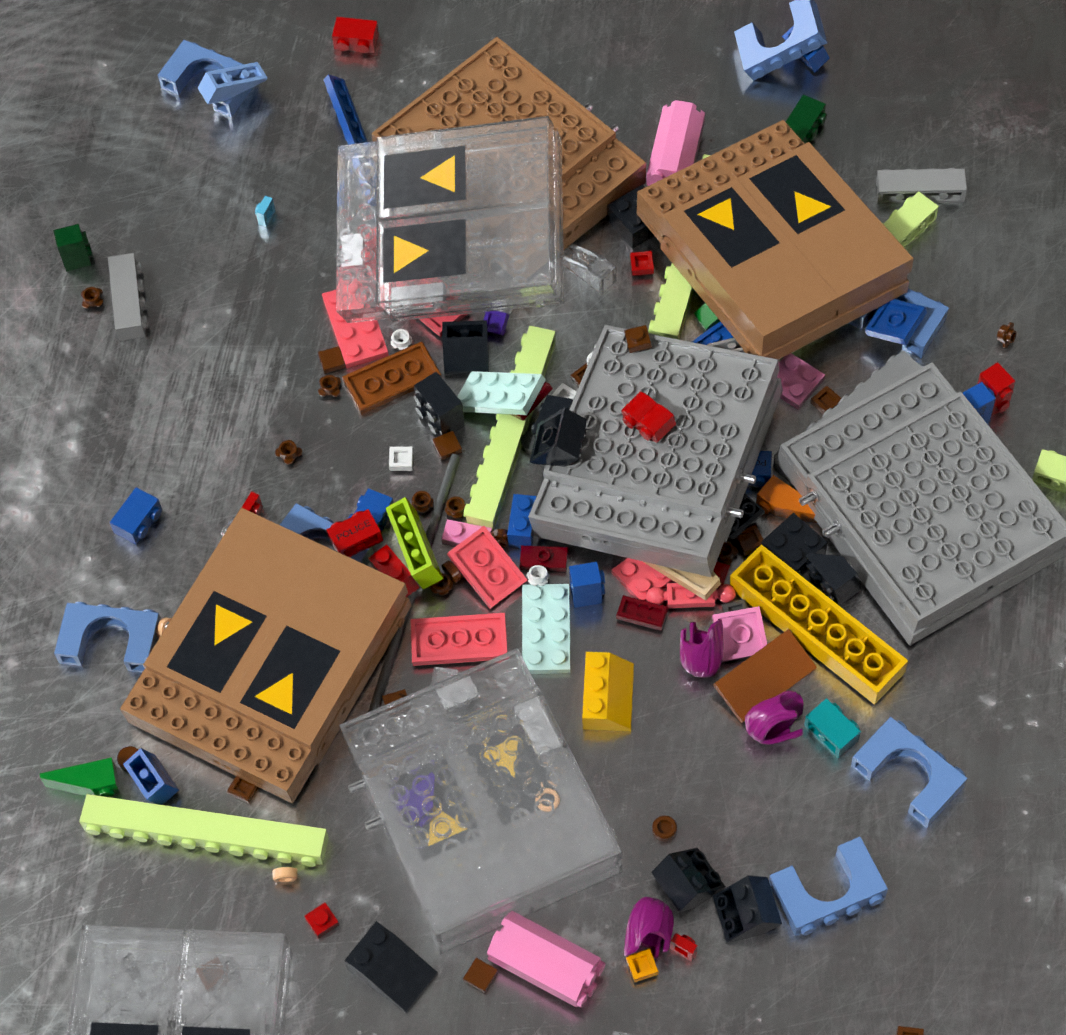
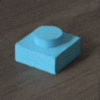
M265 196L262 202L257 204L255 215L259 225L267 227L275 213L273 198Z

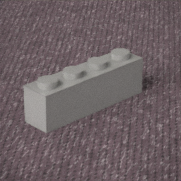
M965 169L878 170L877 204H904L908 197H913L918 192L934 203H964L967 191Z
M134 253L108 257L114 323L119 341L143 338L145 337V328H148V321L146 315H143V310H146L145 298L141 297V292H144L143 280L139 279V274H142L141 262L136 261Z

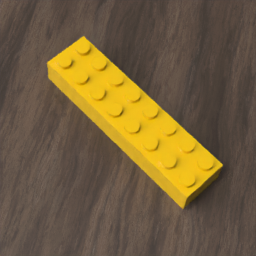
M762 544L730 575L729 585L735 589L737 595L743 600L745 599L752 607L759 606L761 614L783 632L789 629L804 649L874 705L905 674L908 660Z

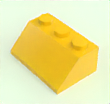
M586 652L582 714L583 730L631 731L634 663L609 652Z

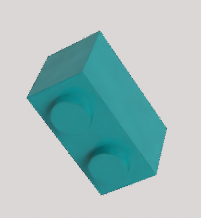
M827 698L805 716L804 726L838 759L859 741L861 731L858 724L843 715L842 709L836 703H831Z

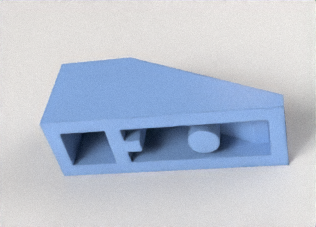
M254 62L208 71L205 73L198 90L207 104L226 101L265 82L268 77L259 63Z

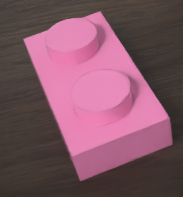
M447 519L441 539L442 544L457 546L483 526ZM486 527L487 530L491 533L492 528Z

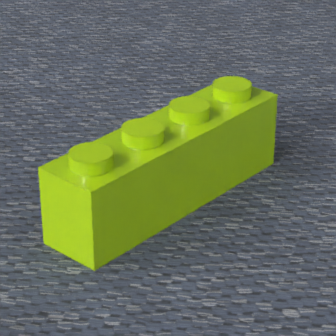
M404 497L386 507L408 568L415 581L424 590L444 579L419 515L408 499Z

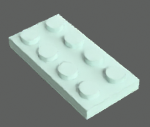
M471 371L457 397L462 402L463 412L527 415L546 379L542 374Z
M569 584L522 585L523 674L570 673Z

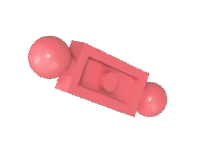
M667 583V591H663L658 587H652L647 591L646 599L648 602L659 605L663 601H667L668 609L715 607V599H719L723 603H729L735 598L736 592L731 585L723 584L707 600H704L678 583Z

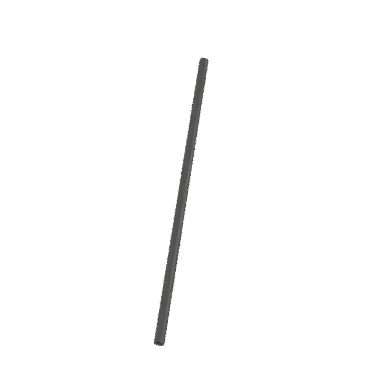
M451 454L426 531L430 546L432 545L460 459L456 454ZM417 590L407 597L410 599L411 607ZM411 608L404 618L403 626L398 628L390 642L358 740L359 743L368 744Z

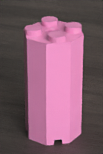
M675 100L671 103V106H663L647 170V186L696 163L705 124V112L702 110L701 112L697 111V106L694 103Z
M511 911L504 917L501 922L503 925L502 929L495 932L488 948V960L577 1008L579 1006L581 1008L587 997H591L595 992L597 983L594 981L596 976L599 977L606 963L601 961V958L514 911Z

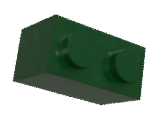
M79 224L53 230L56 245L66 272L91 266L92 248L86 231L82 232Z

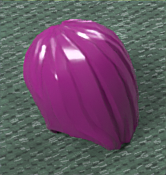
M718 619L711 624L708 632L699 630L696 622H690L689 641L686 640V628L681 630L680 661L683 668L689 674L699 678H710L719 670L724 646L722 619Z
M785 691L753 706L745 716L747 733L759 743L769 745L788 739H795L803 735V728L790 732L792 724L803 714L804 703L801 695L796 691Z
M643 897L633 906L626 928L624 956L628 957V955L636 952L641 945L648 949L650 948L653 958L657 959L662 938L665 940L663 953L668 952L674 927V917L672 910L666 903L657 898Z

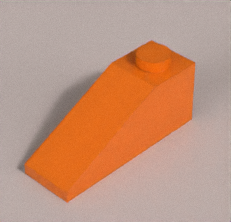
M775 475L757 493L756 503L765 510V514L770 512L774 516L788 518L794 513L803 521L817 523L814 519L815 514L809 505L802 506L799 503V499L802 497L800 493Z

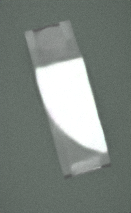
M571 244L554 258L601 295L617 281L616 266L601 254Z

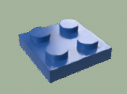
M893 299L879 307L865 329L867 336L907 345L927 313L926 308Z

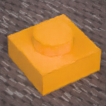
M650 948L626 957L634 983L658 975L659 971Z

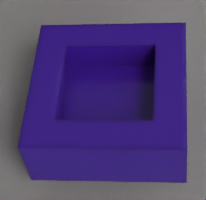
M487 308L483 320H487L488 332L504 336L509 314Z

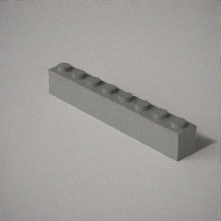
M905 351L900 352L897 356H891L884 367L881 369L877 368L866 382L861 381L856 386L854 392L850 395H844L836 407L829 408L818 422H812L806 430L919 370L922 366ZM778 450L774 455L773 468L791 483L777 464Z

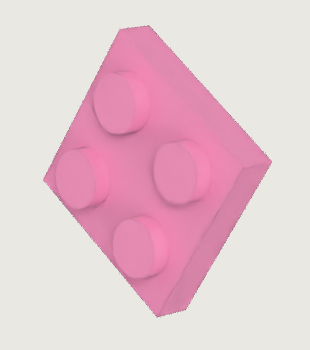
M792 353L784 356L779 362L777 377L781 379L783 390L780 399L799 410L825 380V374Z
M759 606L712 615L713 623L718 619H722L724 640L722 663L749 658L767 645Z

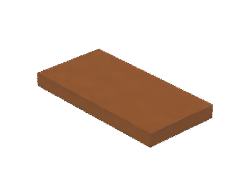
M421 341L344 375L342 380L362 415L415 391L414 385L437 371L441 377L442 375L424 343Z
M788 629L715 682L713 686L738 720L743 723L746 714L753 706L785 692L815 670L817 666Z

